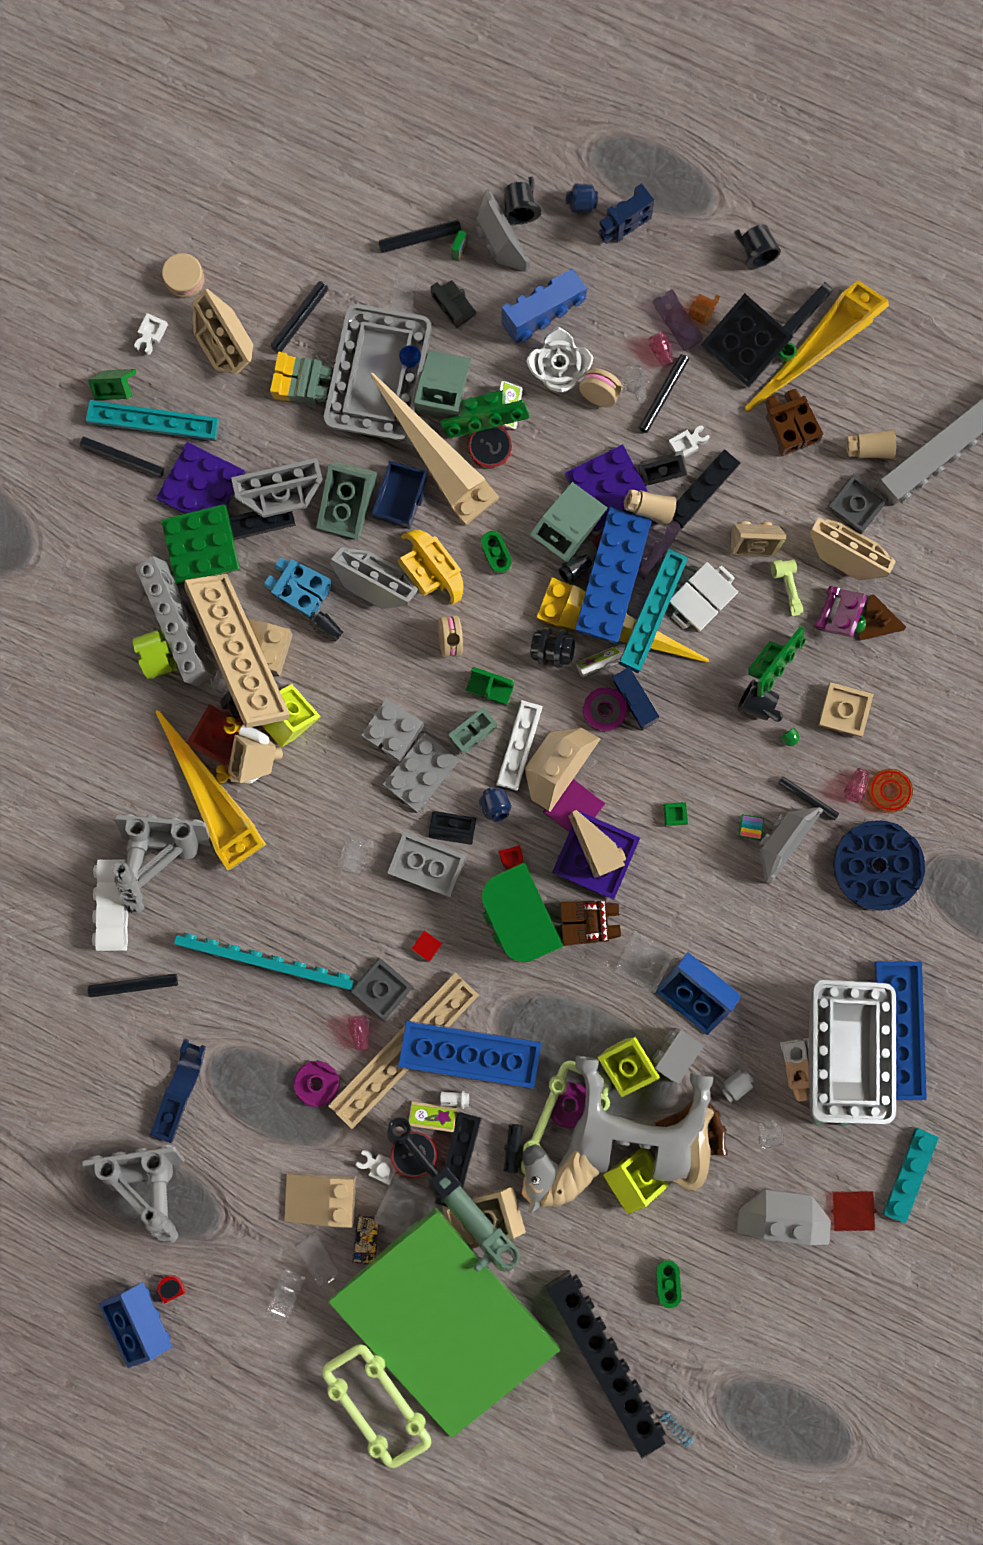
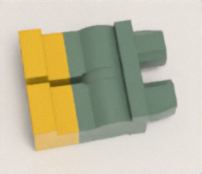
M278 352L275 365L276 373L273 375L270 389L273 399L310 403L311 405H316L317 401L327 402L329 388L320 385L321 381L331 382L333 368L323 366L321 360L288 356L287 353Z

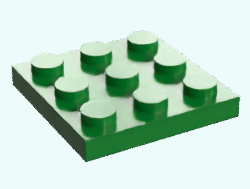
M219 505L161 520L174 581L177 585L184 584L185 580L221 575L240 570L226 505Z

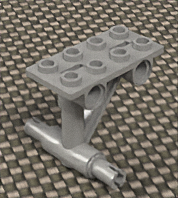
M116 815L115 822L123 839H128L126 864L123 863L122 867L120 862L113 868V872L116 875L114 882L119 891L118 895L122 898L124 904L129 906L131 912L135 913L136 910V913H140L144 909L142 902L143 894L140 889L178 855L183 859H191L197 854L199 845L211 846L207 824L197 819L184 821L174 817L160 819L155 816ZM153 848L163 849L142 867L144 855L149 854Z
M162 1145L157 1150L144 1148L138 1149L135 1153L131 1154L117 1152L112 1154V1157L92 1156L89 1160L82 1161V1167L93 1177H98L109 1189L118 1191L141 1215L145 1227L151 1232V1236L170 1244V1241L174 1243L177 1240L178 1233L175 1225L168 1219L166 1187L173 1175V1165L185 1163L184 1157L172 1145ZM147 1181L148 1186H150L151 1207L128 1183Z

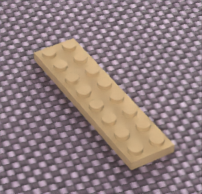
M221 574L185 580L184 587L245 728L288 720L290 713L228 575Z

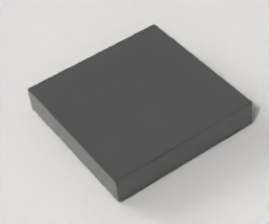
M853 474L826 509L853 530L862 534L887 503L888 499Z
M379 957L350 993L385 1022L414 986Z

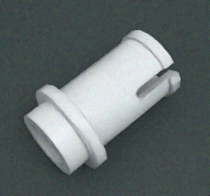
M442 1091L441 1106L461 1107V1109L469 1107V1093H465V1091H462V1093Z

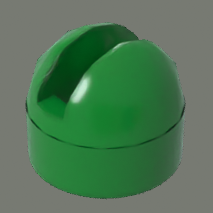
M788 343L778 355L779 359L783 362L791 361L796 355V347L792 343Z
M862 615L859 618L862 621L857 623L854 633H860L866 628V619Z
M793 727L783 734L780 739L786 746H794L799 742L800 736Z

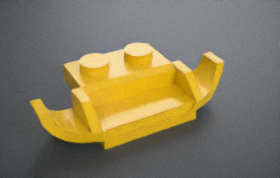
M416 529L404 533L401 536L402 539L410 540L414 546L411 549L412 552L398 560V564L417 587L421 595L424 597L438 588L441 591L447 589L450 594L451 604L459 602L463 595L461 569L437 537H432L428 533Z

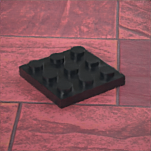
M744 293L701 345L750 388L794 336Z

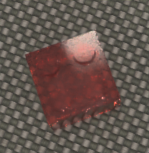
M209 704L186 743L227 766L230 764L234 737L239 735V732L233 734L226 733L224 725L228 727L234 726V724L226 721V718L232 717V715L213 704ZM236 719L237 725L242 726L243 722Z

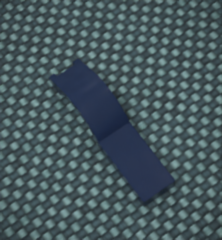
M186 1038L183 1040L176 1071L165 1091L150 1136L169 1143L174 1141L187 1101L199 1076L206 1046L201 1045L199 1047L189 1043V1040Z

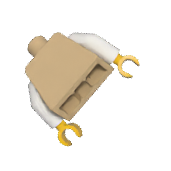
M227 717L226 721L234 724V726L228 727L224 725V730L228 734L239 732V735L234 737L229 769L224 765L217 766L216 772L218 774H216V779L220 783L231 779V782L252 784L260 777L271 773L273 761L279 760L283 756L282 749L279 746L276 747L269 740V737L252 727L245 728L244 724L242 726L237 725L235 718Z

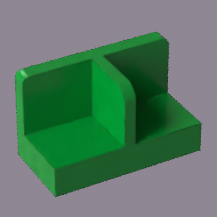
M136 369L104 370L89 378L88 383L94 400H118L132 397L127 379L137 374Z
M472 667L465 692L507 706L515 681Z

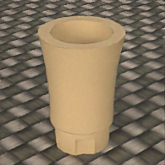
M895 430L847 436V457L894 460L896 455Z
M630 489L624 500V510L653 520L665 527L672 521L676 509V498L673 496H662Z

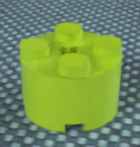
M162 629L133 638L134 651L139 655L140 660L138 662L147 679H154L178 670Z

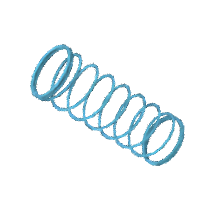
M670 1411L662 1416V1422L668 1418ZM689 1433L686 1434L685 1437L679 1441L683 1442V1440L689 1435ZM690 1437L684 1443V1447L689 1446L694 1438Z

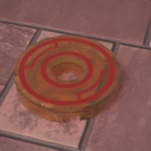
M885 769L877 772L870 779L867 795L870 803L877 810L885 813H895L903 810L910 804L913 797V786L905 773L897 769ZM887 785L895 788L896 793L894 797H889L885 794L884 790Z

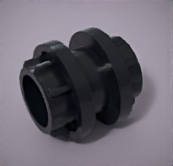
M544 627L542 630L534 632L530 655L533 660L538 661L539 665L546 666L548 660L554 661L556 668H562L563 665L572 663L575 653L574 635L568 634L566 629H560L558 635L552 634L551 627Z

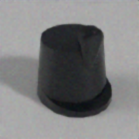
M532 176L528 177L529 184L526 182H514L507 185L504 189V216L510 224L530 223L541 216V208L535 203L533 197L534 177Z
M767 225L754 226L746 231L743 236L739 229L734 231L735 237L745 248L748 257L745 261L747 269L752 270L766 266L777 259L781 253Z
M753 679L740 699L737 708L738 712L746 713L765 721L769 717L775 722L781 721L783 718L782 712L774 710L778 703L779 695L770 690L766 691L762 698L757 696L758 681Z

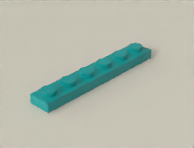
M89 400L86 416L88 424L216 441L219 419L217 417Z
M671 549L666 551L620 658L619 665L625 668L630 667L636 673L641 671L688 557Z

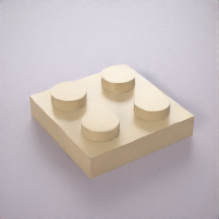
M830 682L818 726L860 738L863 737L874 694Z

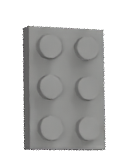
M424 732L386 779L383 786L418 813L457 765L459 759Z
M403 831L387 874L451 898L466 855Z

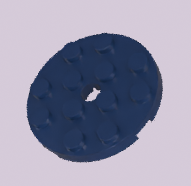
M875 820L857 825L843 836L835 850L833 870L839 888L849 900L865 909L884 911L902 906L919 890L925 875V859L918 841L903 829L902 826L889 821ZM876 859L884 862L885 867L882 872L876 871L873 867Z

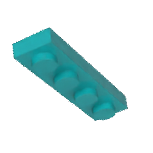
M915 1127L882 1214L906 1224L938 1142V1136Z

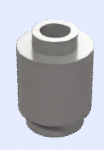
M738 1070L722 1082L723 1085L719 1089L731 1103L734 1100L738 1101L752 1090L753 1086L751 1084L754 1080L746 1070L743 1073Z

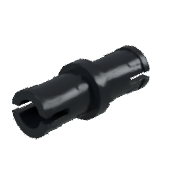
M509 1124L508 1140L504 1146L506 1154L503 1171L505 1172L508 1170L509 1173H518L519 1156L523 1148L521 1146L523 1125Z

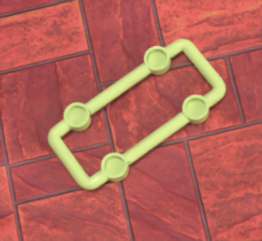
M564 1062L558 1074L550 1078V1094L532 1138L523 1145V1152L531 1145L541 1146L540 1141L557 1098L567 1089L565 1078L568 1071L572 1070L581 1074L575 1067L576 1062ZM597 1071L604 1079L601 1105L603 1110L606 1111L610 1106L608 1095L612 1082L609 1076ZM522 1161L521 1171L526 1176L524 1163Z
M358 1344L323 1366L322 1376L329 1385L327 1393L332 1400H339L368 1440L369 1454L374 1458L380 1457L387 1467L397 1468L430 1447L431 1438L424 1428L425 1418L420 1413H413L384 1372L385 1361L383 1358L373 1355L366 1346ZM359 1354L366 1361L365 1371L367 1375L372 1378L377 1377L406 1418L405 1428L410 1435H418L421 1440L420 1443L395 1458H392L387 1452V1440L381 1435H375L346 1394L348 1389L347 1383L341 1378H335L331 1372Z

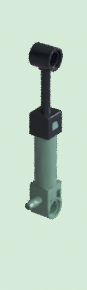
M401 1117L393 1119L389 1123L387 1130L388 1140L394 1145L404 1144L432 1177L428 1183L430 1190L442 1204L445 1203L478 1241L480 1249L485 1253L474 1265V1269L479 1272L492 1262L500 1271H511L519 1261L520 1256L517 1248L500 1228L496 1229L461 1188V1183L447 1167L439 1172L410 1138V1123ZM395 1127H402L405 1130V1134L396 1136L393 1133V1129ZM501 1253H509L512 1256V1262L510 1264L502 1262Z

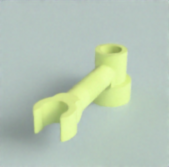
M794 559L772 561V576L775 579L781 577L785 579L789 593L791 615H801L803 606L798 598L792 574L797 572L796 561Z

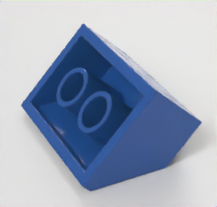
M689 952L673 967L654 991L706 1035L732 1012L741 997L738 992Z
M143 1282L98 1303L127 1368L151 1361L172 1347L170 1336L164 1329L160 1320V1314L154 1307L150 1298V1292Z

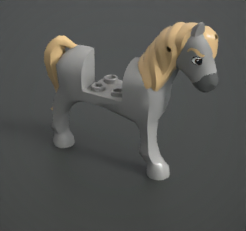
M576 1056L575 1067L583 1075L586 1083L584 1113L576 1124L569 1150L559 1165L550 1160L543 1147L539 1145H531L523 1152L522 1158L526 1176L523 1180L522 1195L530 1203L528 1212L533 1213L539 1207H559L573 1201L592 1182L594 1177L600 1172H607L612 1140H616V1143L620 1145H630V1142L639 1143V1147L652 1149L653 1145L656 1146L652 1179L673 1181L687 1191L698 1190L708 1176L710 1165L708 1124L714 1112L707 1107L711 1100L710 1087L713 1084L714 1076L692 1072L690 1082L694 1088V1098L688 1115L681 1122L672 1126H649L605 1112L601 1105L604 1079L597 1072L599 1060L591 1057ZM687 1173H689L688 1178H686V1179L682 1178V1177H684Z

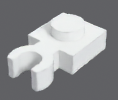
M147 313L138 330V334L142 338L136 340V350L139 351L142 345H147L145 353L150 355L153 350V341L159 344L168 326L167 322Z
M698 426L693 434L690 435L689 431L686 430L670 439L668 444L673 452L683 451L684 458L698 451L699 447L697 444L707 443L710 437L707 435L701 438L698 433L702 432L704 427Z
M362 1150L361 1154L365 1155L368 1161L367 1163L357 1161V1167L361 1169L370 1168L369 1176L390 1185L396 1172L391 1163V1158L379 1153L375 1159L369 1151Z

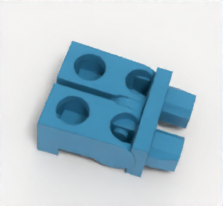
M279 558L275 569L282 573L280 579L277 580L269 576L264 586L276 599L312 620L322 604L320 600L324 601L333 586L331 579L293 559L288 561Z

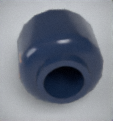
M576 183L572 186L571 191L567 190L566 204H569L572 212L589 214L593 209H596L598 191H595L593 185Z
M490 787L483 791V795L479 799V805L488 820L499 822L509 816L512 805L503 789Z

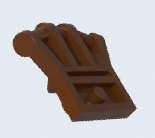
M693 1100L682 1111L655 1121V1125L668 1127L678 1124L688 1115ZM709 1103L707 1108L714 1112L711 1118L714 1129L708 1131V1138L716 1136V1148H710V1155L726 1156L728 1155V1149H726L725 1132L727 1129L720 1121L719 1117L721 1114L719 1110H716Z

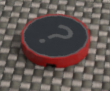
M500 426L474 432L471 435L469 452L473 461L479 466L489 469L506 463L510 457L512 450L511 438Z
M417 1131L410 1132V1138L434 1165L437 1155L433 1141L426 1134ZM393 1144L391 1163L399 1174L409 1179L421 1178L428 1174L404 1144L398 1146Z

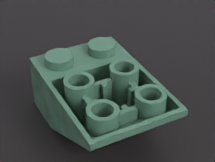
M429 350L417 389L415 411L443 418L459 416L471 358Z
M572 482L543 515L530 535L564 561L568 562L608 508Z

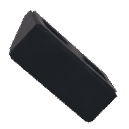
M683 451L644 460L639 465L645 486L687 475Z
M433 811L428 837L472 845L477 818Z

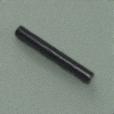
M784 776L779 780V785L813 807L822 808V813L835 820L838 817L839 812Z

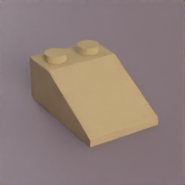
M748 521L737 522L731 529V555L775 557L786 540V534L779 525H772L771 522H761L759 525L751 524Z
M247 619L271 673L280 676L293 634L287 628Z
M577 810L569 815L594 878L625 866L623 861L626 860V857L621 847L617 848V845Z
M287 1174L284 1221L328 1227H352L354 1224L356 1176Z
M513 1186L471 1198L495 1228H500L508 1239H514L526 1232ZM443 1206L444 1217L472 1248L480 1247L478 1241L450 1208Z

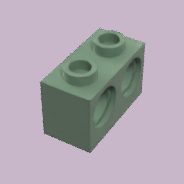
M482 707L448 734V736L460 753L464 755L497 729V723L486 709Z

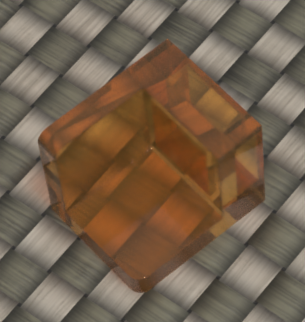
M699 294L690 308L688 318L707 326L718 305L720 295L716 294L714 300Z

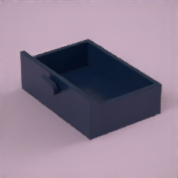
M389 461L372 512L373 518L411 529L417 508L421 506L424 498L423 490L428 478L427 471Z
M628 667L612 676L619 693L623 695L628 708L642 731L655 724L659 719V715L631 668Z

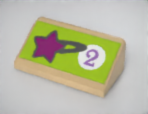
M412 1101L409 1123L413 1127L454 1132L457 1107Z

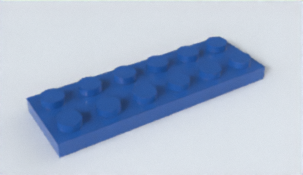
M613 507L608 509L575 626V632L609 643H618L652 520Z
M922 961L874 962L875 983L890 984L896 994V1100H927Z
M406 1020L398 1067L534 1088L542 1043Z

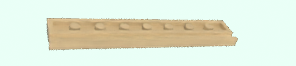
M455 972L410 1021L450 1027L479 994ZM405 1026L329 1105L351 1129L360 1122L409 1070L408 1068L398 1067Z

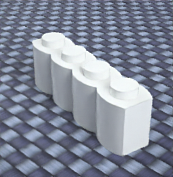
M125 859L98 860L97 865H94L93 875L94 878H97V887L93 889V900L97 902L96 910H93L92 914L93 923L96 924V933L92 934V945L96 947V951H127L128 906L124 904L122 898L118 895L119 891L114 882L116 875L113 872V868L117 863L121 862L122 867L123 863L126 864Z

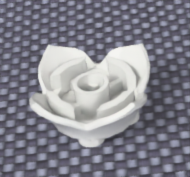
M557 327L546 336L541 349H535L529 354L526 362L531 373L540 379L550 390L566 392L572 389L576 382L590 369L594 357L588 349L576 347L571 335L562 328ZM557 362H562L563 366L557 367Z

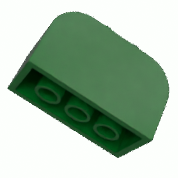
M525 862L492 877L486 883L482 892V902L485 909L482 915L487 926L492 924L495 932L491 935L496 946L501 945L509 958L522 963L530 962L563 947Z

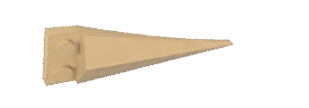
M371 373V378L411 440L450 508L465 526L494 504L499 499V496L479 472L375 374Z

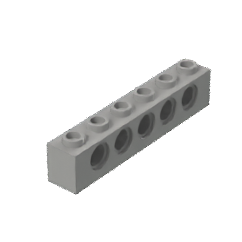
M154 556L150 557L135 568L184 682L199 686L215 676L214 670L167 562Z

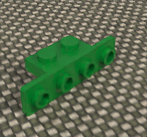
M500 390L462 400L461 415L442 420L441 426L447 438L450 439L530 418V414L524 400L505 404L506 396L504 391Z
M799 626L785 646L769 641L748 668V675L759 679L757 696L762 698L766 691L772 689L774 681L777 677L782 676L785 666L793 661L797 650L803 648L806 641L804 627Z

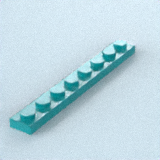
M184 932L183 936L176 935L174 944L349 990L353 988L354 981L349 979L350 975L337 972L336 976L327 974L328 969L315 966L314 970L305 968V963L293 961L292 964L284 963V958L271 955V958L268 959L262 957L263 952L249 949V953L241 952L240 946L227 944V947L218 946L219 941L206 938L205 942L196 940L197 935Z

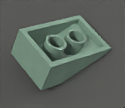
M338 461L330 463L316 528L359 539L373 495L377 472Z

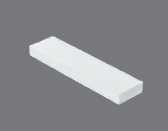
M521 700L496 783L497 786L518 791L543 706Z

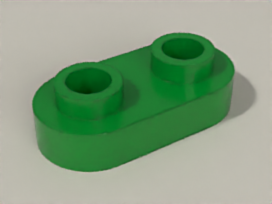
M496 531L486 532L482 536L481 547L490 568L497 574H505L510 570L512 560L504 540ZM490 541L496 542V545L494 547H490L488 543ZM500 560L505 563L502 567L496 564Z
M664 1259L656 1267L657 1296L662 1306L671 1309L677 1307L682 1299L680 1269L673 1260ZM670 1267L671 1273L665 1275L663 1273L664 1268ZM667 1291H672V1298H666L665 1293Z

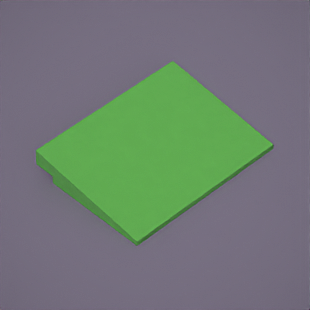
M435 1207L421 1221L418 1222L417 1220L334 1294L328 1302L376 1355L383 1358L387 1368L444 1431L453 1438L557 1354L560 1348L488 1265L479 1272L474 1269V1265L481 1257Z

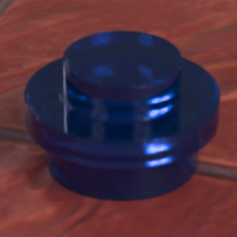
M412 345L403 347L399 353L400 362L406 367L418 365L421 360L419 349Z

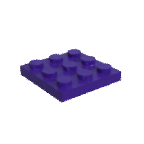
M186 442L156 499L184 514L219 505H226L228 507L235 494L231 478L245 475L246 472Z
M623 444L565 472L569 485L572 482L608 509L613 507L633 513L624 510V500L628 491L631 489L648 492ZM608 509L593 528L594 532L604 527Z
M578 811L617 845V848H622L626 860L623 861L625 866L594 878L574 828L571 826L552 873L614 900L640 837Z

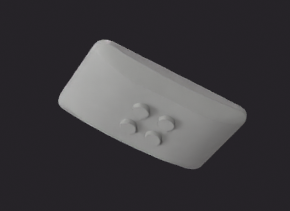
M353 304L347 309L324 413V421L328 427L402 441L408 437L371 378V373L375 374L415 412V398L425 364L431 333V322L427 317L362 304Z
M819 980L812 986L809 1018V1093L811 1115L816 1121L888 1124L894 1120L896 1116V994L890 984Z

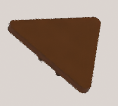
M874 594L870 595L864 614L866 628L859 633L858 639L862 641L904 631L906 626Z

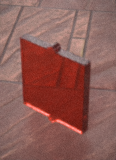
M873 1191L832 1192L833 1209H831V1213H833L834 1231H875L874 1213L877 1210L874 1208Z

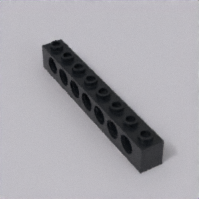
M569 1270L547 1283L546 1289L642 1459L666 1444L663 1437L666 1435V1432L660 1421L655 1423L651 1415L654 1414V1411L649 1401L643 1402L640 1393L643 1391L637 1380H631L627 1372L631 1370L624 1358L619 1359L615 1351L619 1349L612 1337L607 1338L604 1332L607 1327L601 1316L596 1318L592 1309L595 1306L589 1295L584 1297L580 1290L583 1284L578 1275L573 1276ZM569 1294L578 1296V1301L575 1304H568L565 1301ZM587 1315L590 1317V1321L586 1325H580L577 1322L578 1317ZM599 1336L602 1340L599 1345L592 1346L589 1344L590 1338ZM611 1357L613 1363L609 1367H604L601 1365L602 1359ZM622 1378L625 1380V1384L621 1388H616L613 1386L614 1380ZM633 1399L637 1401V1405L633 1409H627L625 1407L626 1401ZM640 1421H647L649 1423L645 1430L637 1429V1424Z

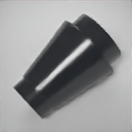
M584 554L563 563L562 567L558 569L559 574L566 583L575 582L592 566V561Z
M322 611L310 623L314 631L335 642L343 634V631L333 619Z

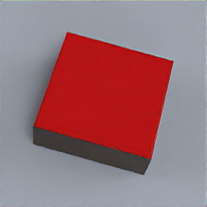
M424 930L411 949L430 962L443 943Z

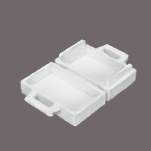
M706 562L689 579V584L686 582L671 598L669 604L676 609L671 618L683 629L692 625L700 632L718 614V611L720 612L738 594V591L731 585L735 577L723 566L714 569ZM721 570L730 580L727 581L718 572ZM680 613L688 623L685 624L676 615Z

